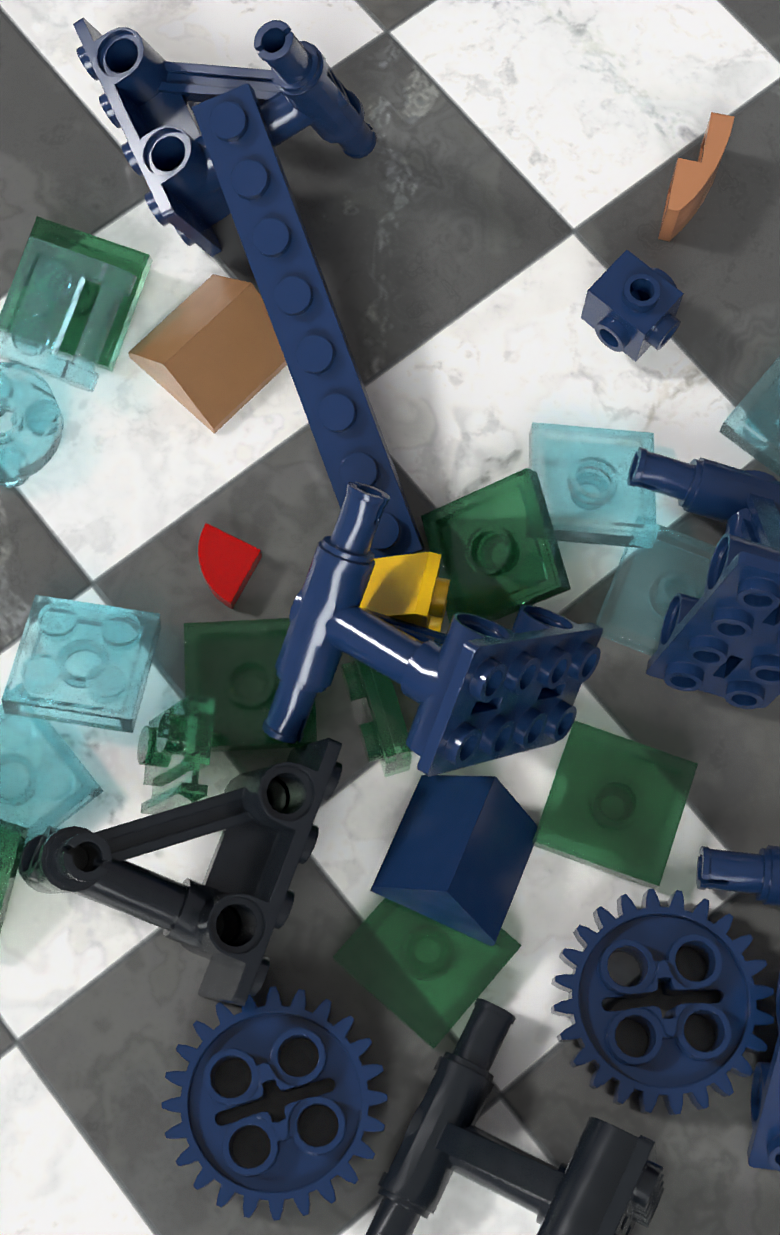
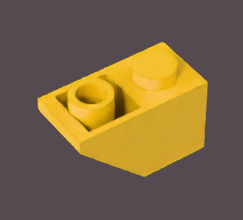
M422 552L374 558L375 566L360 607L441 632L450 579L439 577L442 555Z

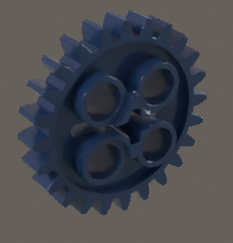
M648 889L643 894L641 909L638 910L627 894L621 895L617 899L618 918H615L602 906L597 908L593 912V917L599 932L596 933L582 925L575 929L573 934L584 949L583 951L564 948L561 951L559 958L571 967L573 972L572 974L557 975L552 979L551 983L556 988L569 993L568 1000L561 1001L551 1007V1013L570 1017L572 1025L557 1036L558 1042L578 1040L581 1049L571 1060V1066L574 1068L591 1061L596 1070L589 1086L592 1089H596L611 1079L616 1083L613 1103L617 1105L623 1104L633 1091L638 1092L640 1111L644 1114L653 1111L658 1096H663L669 1115L681 1114L683 1094L688 1095L690 1101L698 1110L709 1107L706 1087L708 1085L723 1097L733 1094V1087L726 1073L730 1071L744 1078L754 1073L752 1067L742 1054L744 1051L750 1053L765 1052L768 1046L752 1032L754 1027H763L774 1023V1017L756 1009V1001L773 995L774 988L754 985L752 978L753 975L766 967L767 963L765 960L746 961L742 955L752 942V936L749 934L732 941L726 935L733 921V916L730 913L713 924L707 920L709 900L704 898L689 912L684 910V897L682 891L676 890L671 895L666 907H661L655 890ZM679 948H693L704 957L706 974L702 981H689L679 973L675 963L676 953ZM612 953H627L638 962L640 979L636 986H621L611 978L607 967L608 959ZM658 984H661L662 992L667 996L713 990L721 995L719 1003L680 1004L666 1011L665 1018H662V1012L656 1006L631 1008L621 1011H606L602 1007V1001L608 998H644L658 989ZM692 1014L701 1015L713 1026L715 1039L711 1049L707 1052H701L692 1048L686 1041L684 1024ZM622 1020H634L646 1030L648 1047L642 1056L630 1057L617 1046L615 1033L619 1022Z
M276 986L270 987L266 1006L257 1007L254 999L249 995L245 1005L241 1006L242 1012L233 1015L226 1006L219 1002L215 1005L220 1021L219 1026L213 1030L197 1020L193 1024L196 1033L203 1041L196 1049L178 1044L176 1047L181 1057L189 1062L187 1070L166 1072L165 1075L167 1080L182 1087L180 1097L162 1102L163 1109L181 1113L182 1119L181 1123L166 1131L165 1136L167 1139H187L189 1147L180 1154L175 1162L178 1166H185L198 1161L203 1168L196 1177L193 1187L196 1190H200L211 1184L214 1180L219 1182L221 1187L216 1205L221 1208L227 1205L236 1193L244 1195L243 1214L247 1218L253 1216L260 1200H268L273 1220H281L285 1200L291 1198L294 1199L303 1216L310 1214L311 1206L310 1192L316 1189L323 1198L332 1204L336 1201L335 1190L331 1182L334 1177L339 1175L353 1184H356L359 1180L356 1172L349 1164L353 1155L372 1160L375 1156L372 1149L361 1141L364 1132L376 1133L383 1132L385 1129V1124L368 1116L369 1107L388 1101L387 1094L368 1090L367 1082L383 1073L382 1065H362L360 1058L372 1046V1041L370 1038H365L350 1044L346 1037L353 1027L354 1018L350 1015L333 1026L328 1022L332 1002L325 999L313 1013L307 1011L306 993L302 989L297 991L290 1006H282L281 997ZM303 1038L309 1040L316 1045L319 1053V1060L315 1069L304 1077H293L286 1074L280 1063L282 1049L288 1042L294 1039ZM229 1059L244 1060L251 1069L252 1080L250 1086L244 1094L237 1098L223 1097L215 1086L217 1069ZM330 1078L335 1082V1088L331 1092L286 1105L284 1112L286 1118L280 1122H275L274 1117L269 1112H260L222 1126L216 1122L217 1114L222 1111L265 1099L267 1097L266 1086L271 1083H276L282 1092H291L324 1079ZM322 1105L329 1107L338 1118L339 1128L337 1135L325 1146L313 1147L308 1145L299 1133L301 1116L307 1109L313 1106ZM249 1126L261 1127L267 1133L271 1144L268 1158L262 1165L256 1168L242 1166L233 1154L235 1137L241 1130Z

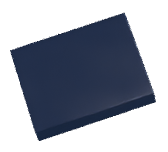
M421 775L370 891L493 947L540 828L496 776L434 775L429 777Z

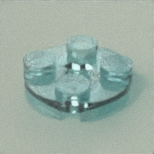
M0 362V417L6 411L13 413L10 419L13 425L12 428L5 433H0V485L14 488L24 484L29 476L41 470L54 456L62 438L64 418L49 384L41 375L18 363Z

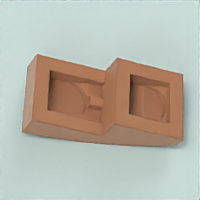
M711 112L701 143L698 162L682 158L677 159L667 193L658 239L670 242L683 230L704 202L714 182L727 146L734 116Z

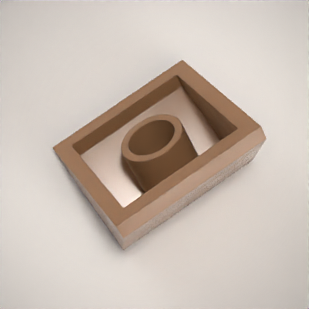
M214 274L128 352L130 359L214 434L287 366L262 296L251 282Z

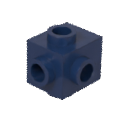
M626 250L587 290L581 319L595 329L596 335L605 346L615 352L623 351L636 362L650 346L660 350L674 335L681 323L675 316L684 293L677 289L676 284L667 273L658 268H650L634 254Z

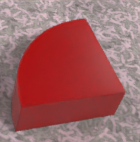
M205 523L198 545L200 568L213 595L225 606L231 609L234 608L259 564L262 553L260 549Z

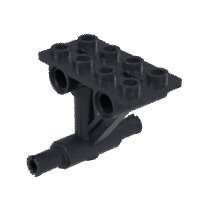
M326 738L293 748L286 762L239 774L229 782L222 794L100 831L91 832L87 828L77 826L57 829L49 825L44 833L38 834L29 840L21 851L20 860H18L17 864L18 872L27 885L37 892L47 894L72 892L163 928V935L181 943L190 952L210 960L198 991L199 996L213 1001L244 1006L248 996H255L266 979L270 957L264 953L273 929H280L291 912L295 893L289 887L298 863L304 864L308 860L317 842L319 828L313 822L322 799L328 800L339 783L342 763L337 762L342 743ZM267 790L271 796V805L268 802ZM223 830L203 883L189 878L181 883L126 861L127 859ZM221 913L224 920V928L219 937L216 922L218 915Z
M477 998L474 1003L475 1007L453 1053L446 1051L443 1057L440 1056L433 1069L436 1073L428 1090L410 1121L403 1142L388 1173L384 1172L378 1183L381 1186L378 1193L384 1197L365 1235H412L421 1216L427 1219L430 1213L434 1214L453 1171L537 1214L536 1222L540 1224V1228L536 1235H630L636 1222L648 1228L665 1189L663 1188L664 1181H662L664 1167L657 1164L655 1141L642 1135L637 1137L606 1121L591 1116L586 1123L568 1165L561 1163L559 1168L475 1126L494 1086V1083H492L494 1076L489 1073V1070L511 1024L513 1025L516 1019L513 1014L484 999Z

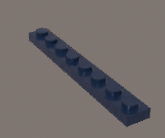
M245 83L192 106L191 108L340 508L343 505L349 482H359L382 490L390 496V500L384 508L370 550L374 553V558L414 554L426 550L254 89L249 83Z

